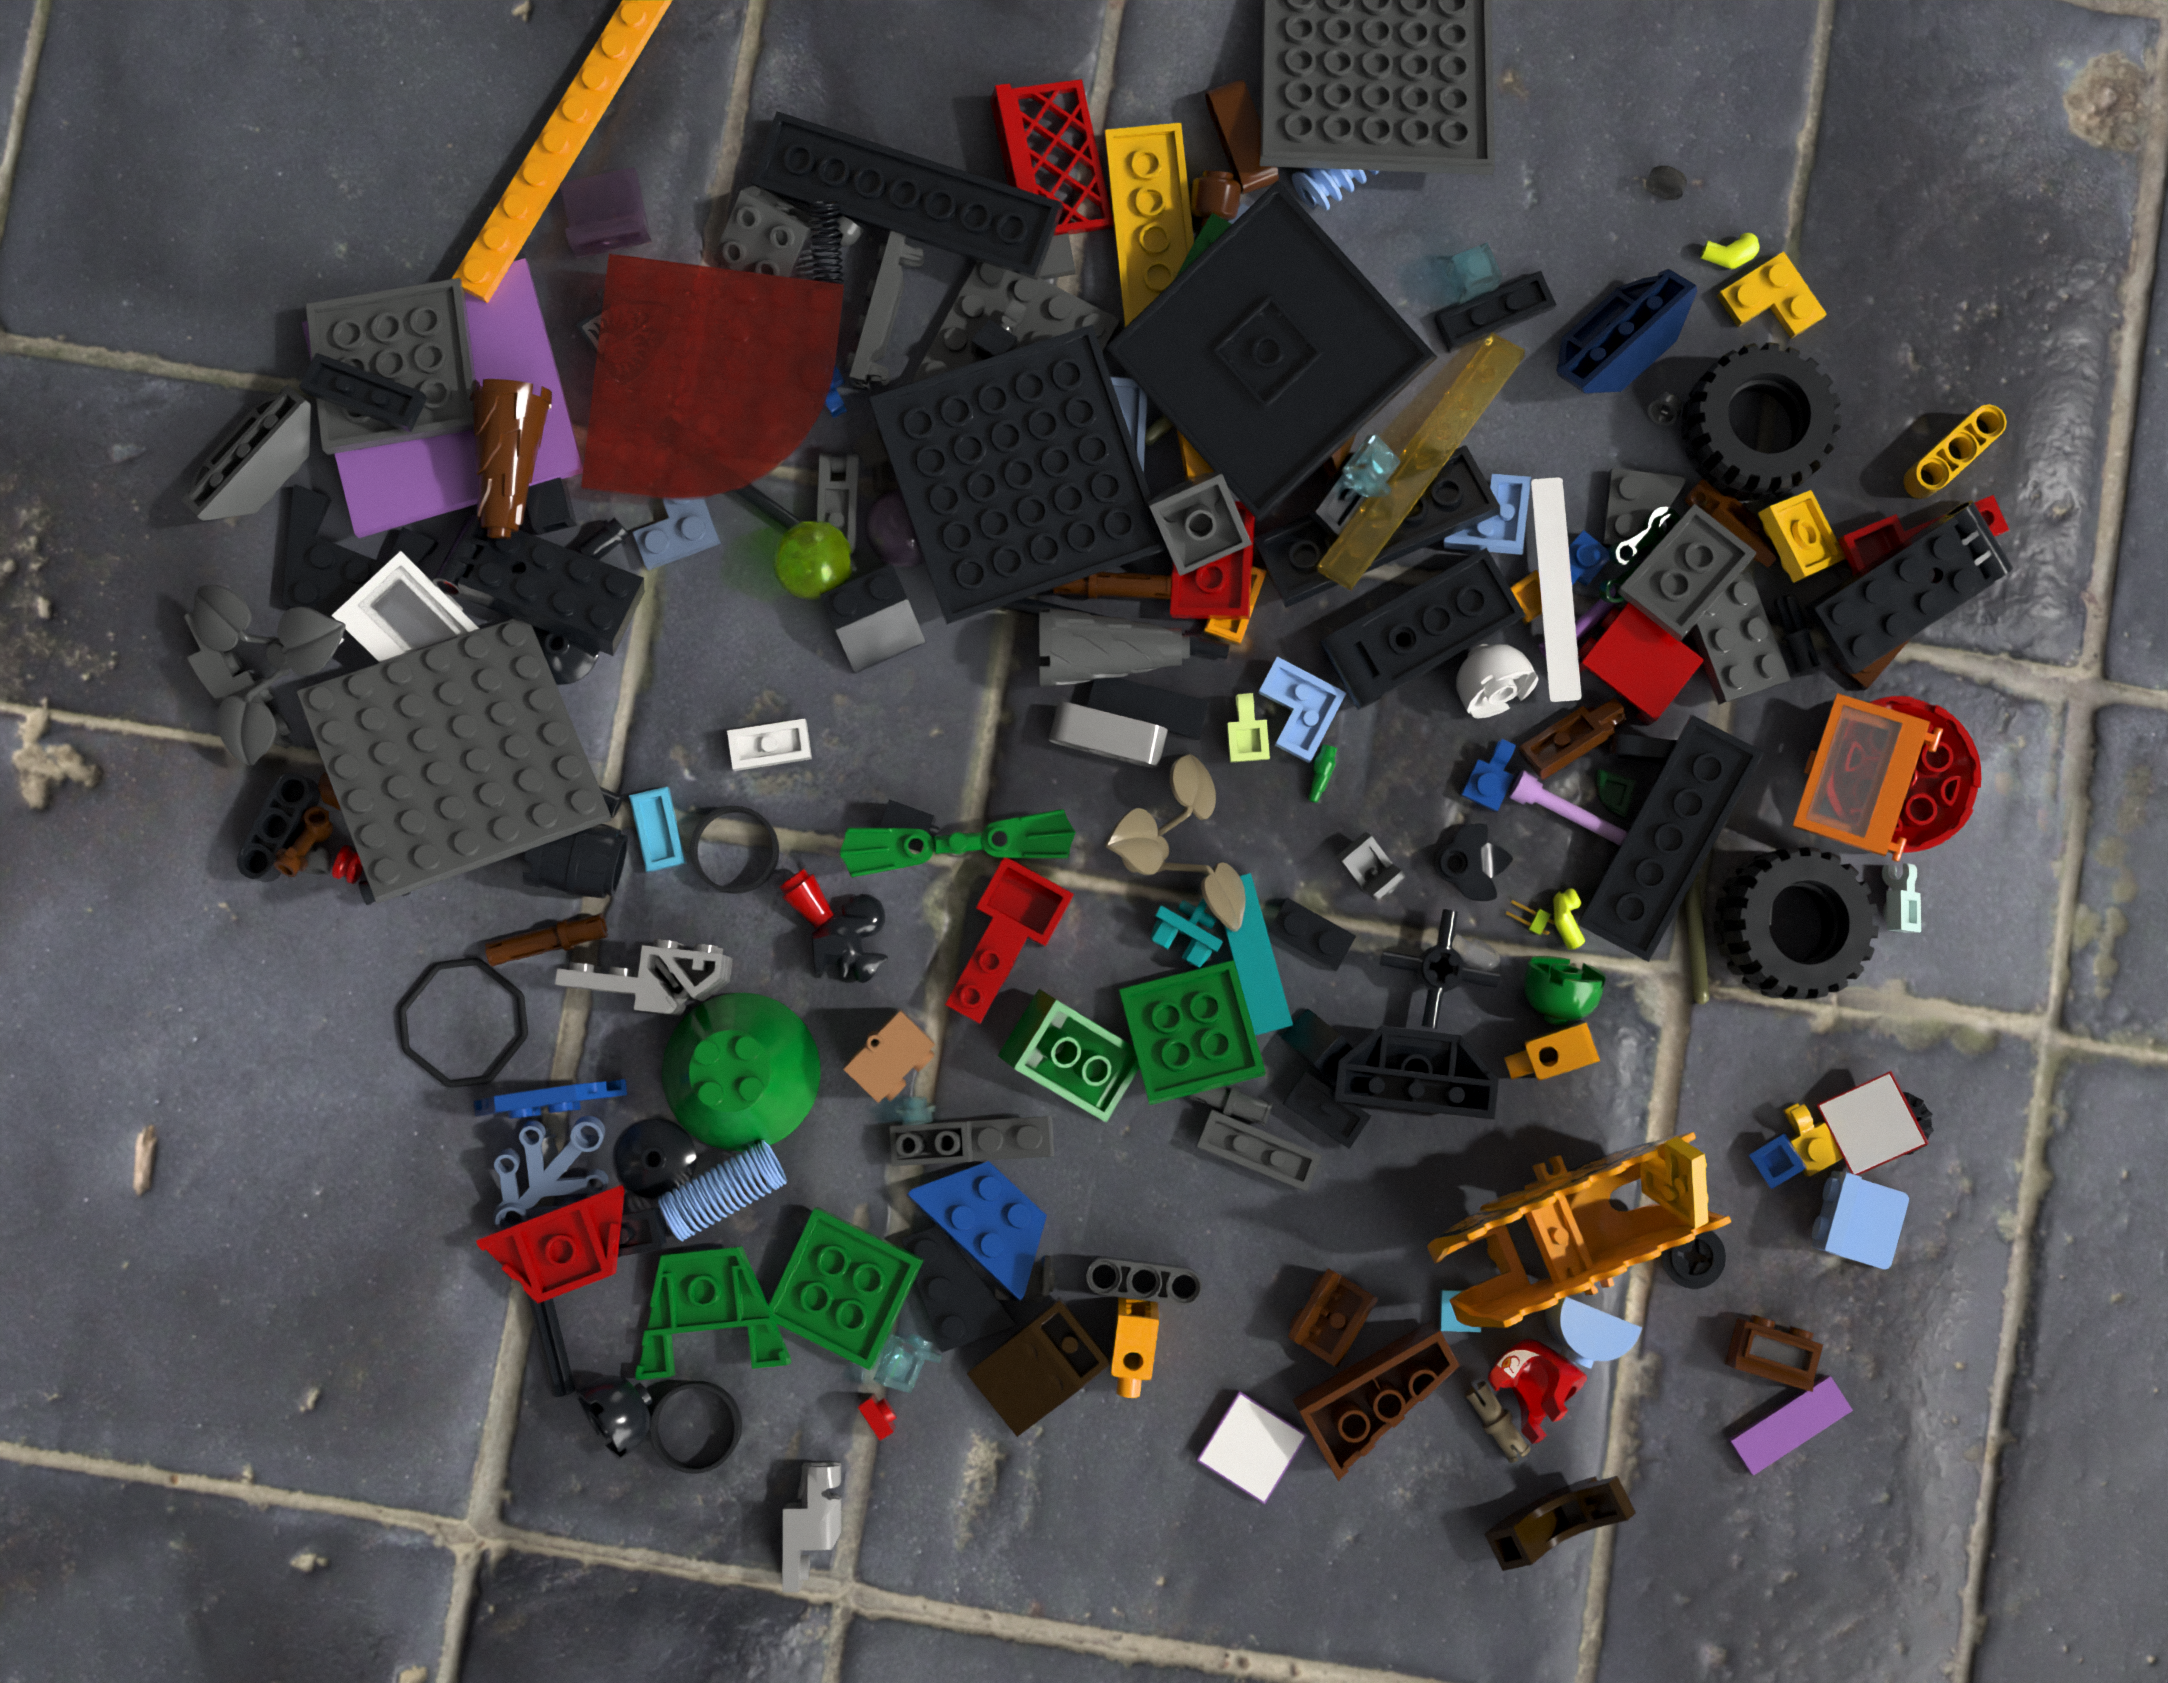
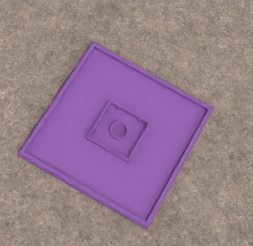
M526 258L513 261L488 303L465 292L475 378L480 382V386L483 387V379H506L532 383L533 395L540 396L541 386L552 391L551 410L548 409L541 446L538 449L532 483H529V486L559 477L564 479L585 473L529 264ZM308 321L302 322V327L312 361ZM474 430L335 453L354 534L358 538L478 504V475H476Z

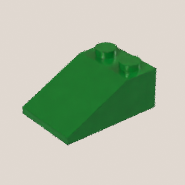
M1041 989L1037 990L998 1054L999 1058L1015 1070L1104 1122L1108 1121L1139 1070L1134 1046Z

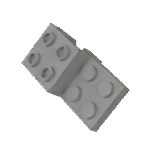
M654 939L653 946L642 945L639 971L610 967L609 974H602L601 967L570 962L569 970L557 969L555 985L636 995L634 1010L681 1016L686 1009L684 1002L692 997L693 999L705 1001L730 982L733 958L723 955V948H718V946L694 943L693 951L683 950L684 944L676 941ZM681 983L684 989L681 993L677 994L672 986L679 988Z

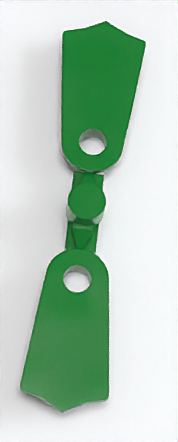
M1064 809L993 822L984 829L982 836L981 832L964 834L955 832L951 835L933 836L932 839L930 834L922 829L847 828L839 855L846 864L852 878L920 865L927 862L932 857L933 852L935 854L951 853L953 855H962L966 851L982 850V846L989 855L997 858L1067 859L1076 832L1068 821ZM1003 832L1007 837V843L1001 847L995 846L992 842V835L994 833ZM914 839L921 840L924 844L923 851L919 854L911 853L908 849L910 841Z

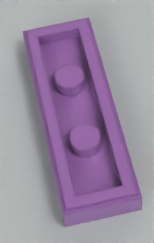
M1825 1375L1814 1383L1813 1392L1802 1390L1727 1440L1749 1474L1754 1476L1853 1410L1832 1377Z

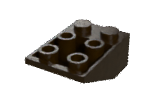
M1059 1296L967 1372V1375L1018 1437L1111 1365V1360Z

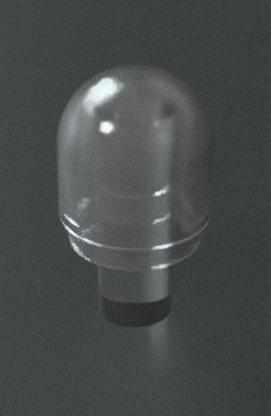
M1457 933L1454 935L1452 948L1461 955L1464 966L1494 972L1499 970L1501 957L1496 949L1481 939L1473 938L1469 942Z

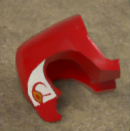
M1528 1338L1499 1355L1493 1368L1488 1373V1381L1494 1391H1498L1500 1387L1512 1388L1521 1410V1433L1532 1444H1535L1547 1436L1540 1427L1542 1420L1546 1416L1550 1418L1552 1423L1561 1420L1568 1411L1564 1403L1582 1389L1587 1381V1375L1574 1362L1540 1341Z

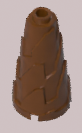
M483 379L482 387L477 380L472 381L470 401H473L476 475H478V521L481 528L487 529L486 536L511 539V532H518L519 525L523 523L529 483H532L538 449L541 446L548 409L551 410L552 391L541 386L540 396L532 394V383L506 379Z

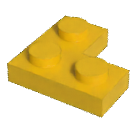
M1784 251L1717 295V298L1737 327L1770 308L1791 339L1827 315Z
M1676 1136L1664 1142L1665 1161L1656 1156L1640 1163L1642 1193L1697 1229L1708 1223L1707 1163L1705 1154Z

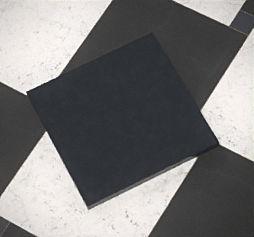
M1278 180L1105 347L1214 471L1221 470L1227 486L1258 521H1262L1438 358Z

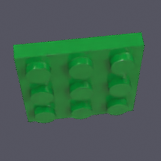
M1234 960L1119 989L1149 1105L1265 1076L1264 1064Z
M815 1207L772 1297L769 1308L776 1324L871 1371L880 1356L924 1259L820 1207Z

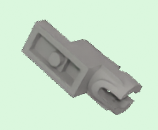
M819 1461L803 1463L802 1475L797 1499H801V1502L786 1503L783 1508L782 1592H799L803 1585V1580H809L810 1555H803V1550H831L841 1534V1496L838 1493L831 1494L826 1490L840 1485V1462Z

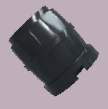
M599 824L529 849L525 853L524 861L532 863L531 874L523 872V884L538 888L547 886L573 896L581 895L601 899L606 898L607 895L614 896L625 864L628 836L621 834V830L618 828Z

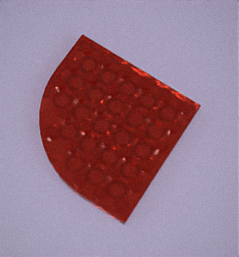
M609 254L581 484L582 489L669 500L704 499L734 489H741L760 480L779 467L807 438L809 431L826 404L836 363L844 285Z

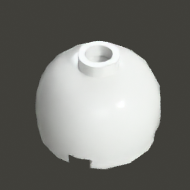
M1482 644L1473 648L1468 653V658L1459 669L1456 678V688L1468 714L1471 713L1477 719L1486 718L1510 709L1505 702L1516 696L1519 697L1520 701L1525 699L1536 687L1538 677L1529 660L1516 648L1502 644L1490 646Z

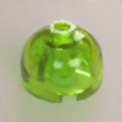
M802 521L784 532L773 549L772 565L775 577L783 589L794 597L809 601L821 599L820 594L844 585L848 581L853 565L850 567L849 557L852 551L849 542L842 532L830 523L824 521Z

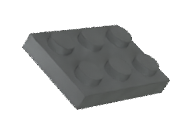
M1694 504L1620 587L1618 594L1680 642L1750 563L1757 552Z
M1750 571L1740 574L1690 630L1699 655L1704 659L1702 663L1718 705L1784 684L1791 680Z

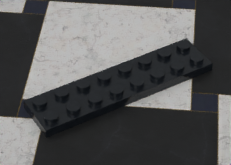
M778 111L775 114L750 182L752 186L755 185L778 196L808 206L812 202L837 201L840 203L838 208L840 212L838 214L848 219L888 232L891 230L906 235V238L1035 280L1038 279L1064 208L1063 204L1059 201Z

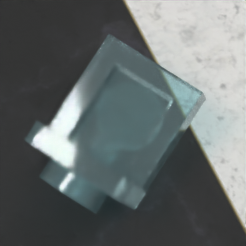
M910 1333L908 1339L892 1335L873 1380L883 1386L911 1393L924 1361L929 1360L940 1364L943 1356L930 1349L933 1342L913 1333Z

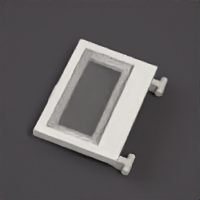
M401 551L332 615L335 620L346 624L345 630L379 663L480 630L462 612L463 608L450 595L444 594Z

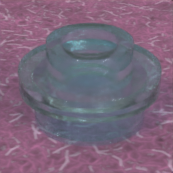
M926 1096L903 1099V1105L896 1107V1115L901 1116L902 1125H919L932 1122V1112L936 1111L935 1103L927 1102Z

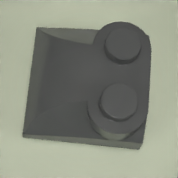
M1221 470L1198 475L1161 492L1148 502L1180 576L1252 545Z

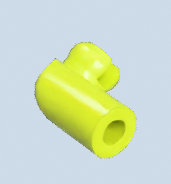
M1744 233L1740 235V239L1727 247L1707 240L1700 259L1729 269H1736L1754 259L1760 248L1758 238L1752 233Z
M1572 888L1567 889L1562 894L1559 891L1553 898L1554 923L1569 950L1578 948L1585 942V938L1571 913L1572 910L1580 908L1582 904L1576 891Z

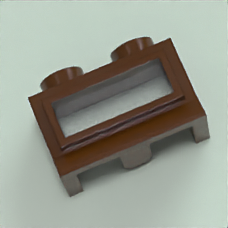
M1753 1314L1751 1315L1750 1322L1737 1318L1725 1365L1813 1392L1814 1378L1824 1345L1812 1341L1814 1333L1790 1326L1788 1333L1774 1329L1776 1321Z

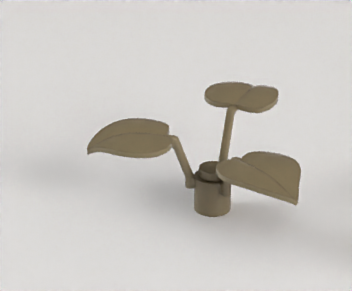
M1190 753L1178 758L1173 763L1170 771L1171 789L1176 800L1185 806L1183 812L1158 829L1154 818L1146 810L1141 808L1130 810L1114 826L1105 843V847L1120 855L1125 867L1133 873L1139 872L1147 876L1164 870L1205 874L1206 877L1201 882V890L1208 907L1227 928L1236 932L1241 927L1246 896L1240 876L1230 865L1221 862L1216 864L1212 870L1208 865L1165 863L1164 861L1169 855V847L1161 835L1187 819L1192 812L1200 820L1208 819L1212 815L1216 804V791L1208 770Z

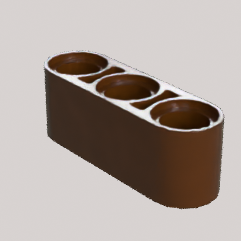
M1240 79L1206 91L1205 99L1209 114L1234 180L1241 185V194L1250 193L1273 185L1277 180L1279 181L1277 167L1259 166L1260 120L1244 80Z

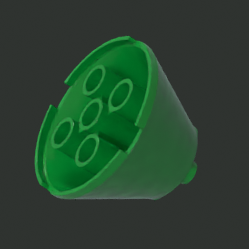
M754 993L725 994L703 1002L681 1020L673 1031L666 1046L662 1063L663 1089L668 1105L676 1119L698 1140L710 1146L728 1151H749V1146L753 1147L754 1143L757 1144L761 1140H765L771 1146L789 1136L812 1109L821 1079L819 1051L812 1033L806 1024L784 1004L775 999Z

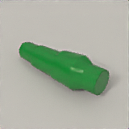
M1323 744L1320 753L1315 757L1314 777L1308 797L1309 801L1317 803L1322 792L1325 791L1336 765L1335 755L1338 748Z

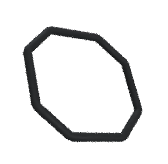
M479 958L442 961L434 964L401 1004L398 1011L401 1046L404 1054L444 1086L450 1088L490 1083L496 1078L528 1036L525 997L522 991ZM476 965L517 997L520 1035L487 1076L450 1080L410 1048L406 1011L439 970Z

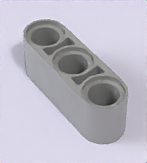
M1058 702L1048 740L1068 748L1144 767L1159 768L1168 730L1152 723L1072 703Z

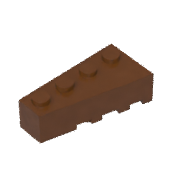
M1429 1321L1294 1398L1293 1402L1339 1482L1349 1472L1348 1469L1361 1456L1365 1457L1375 1447V1443L1391 1427L1395 1428L1405 1419L1404 1415L1413 1406L1428 1397L1460 1365L1442 1332L1432 1321Z

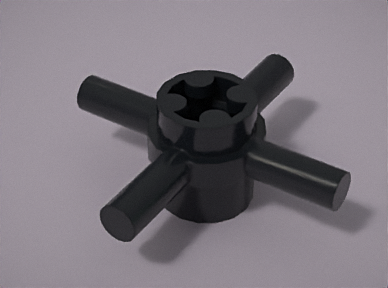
M1443 909L1437 944L1426 949L1419 957L1382 950L1381 966L1416 972L1419 982L1428 990L1422 1020L1423 1027L1437 1029L1443 994L1454 989L1461 981L1498 988L1499 972L1464 966L1460 954L1452 948L1458 917L1457 911ZM1440 959L1448 960V964L1451 967L1448 968V974L1444 980H1437V973L1434 970H1429L1431 962L1436 963Z

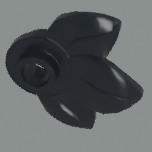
M1475 823L1460 829L1455 836L1453 844H1448L1438 851L1435 856L1434 866L1439 877L1446 882L1456 883L1464 897L1481 902L1491 901L1497 898L1496 887L1491 878L1502 873L1511 864L1513 857L1503 848L1487 843V824ZM1453 856L1459 859L1460 868L1457 871H1452L1448 868L1447 860L1449 857Z

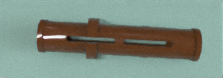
M1101 572L1054 588V594L1088 595L1089 599H1097V596H1118L1171 600L1172 575Z
M602 913L569 922L567 919L557 921V925L486 942L485 947L487 949H485L489 964L491 967L553 950H573L575 945L607 938L608 930Z

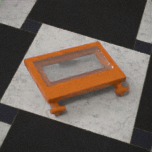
M1837 693L1818 750H1811L1804 770V773L1808 774L1809 777L1792 827L1884 857L1889 852L1893 854L1891 860L1899 862L1907 839L1899 837L1897 844L1891 842L1916 763L1923 743L1929 745L1928 751L1936 752L1943 730L1935 727L1933 734L1927 733L1929 721Z

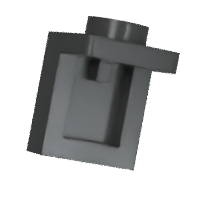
M1364 832L1336 856L1359 889L1375 901L1391 894L1397 888L1398 883L1405 878L1402 870L1392 864L1373 836L1367 832Z

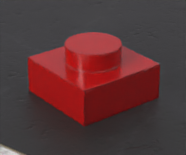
M872 1394L859 1404L858 1409L879 1441L894 1432L896 1426L893 1420L897 1416L885 1398L879 1401L876 1395Z

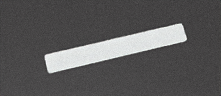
M1559 477L1534 479L1531 482L1550 700L1552 702L1580 700L1581 685L1563 480Z

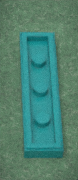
M1249 873L1240 876L1246 896L1241 927L1236 932H1233L1225 925L1224 929L1254 1033L1257 1036L1291 1027L1293 1023L1252 875Z

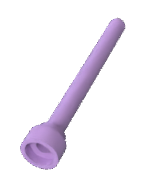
M1522 770L1509 793V798L1521 804L1527 802L1532 805L1536 802L1617 845H1620L1627 831L1543 789V784L1537 781V776L1525 770Z

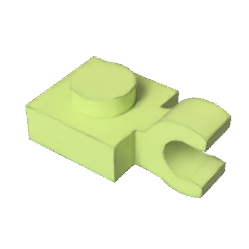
M1253 693L1237 694L1235 699L1238 722L1227 723L1229 761L1233 763L1269 760L1267 720H1255Z

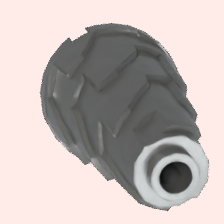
M1039 608L1040 687L1077 684L1095 679L1124 677L1129 673L1148 672L1157 668L1181 666L1182 659H1189L1190 637L1189 635H1182V629L1161 627L1146 622L1129 621L1127 618L1090 615V613Z

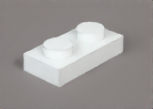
M805 719L727 731L734 771L812 759Z

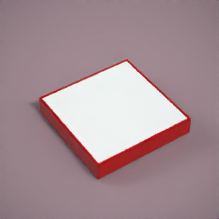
M1892 1071L1817 1104L1851 1174L1858 1176L1929 1144Z

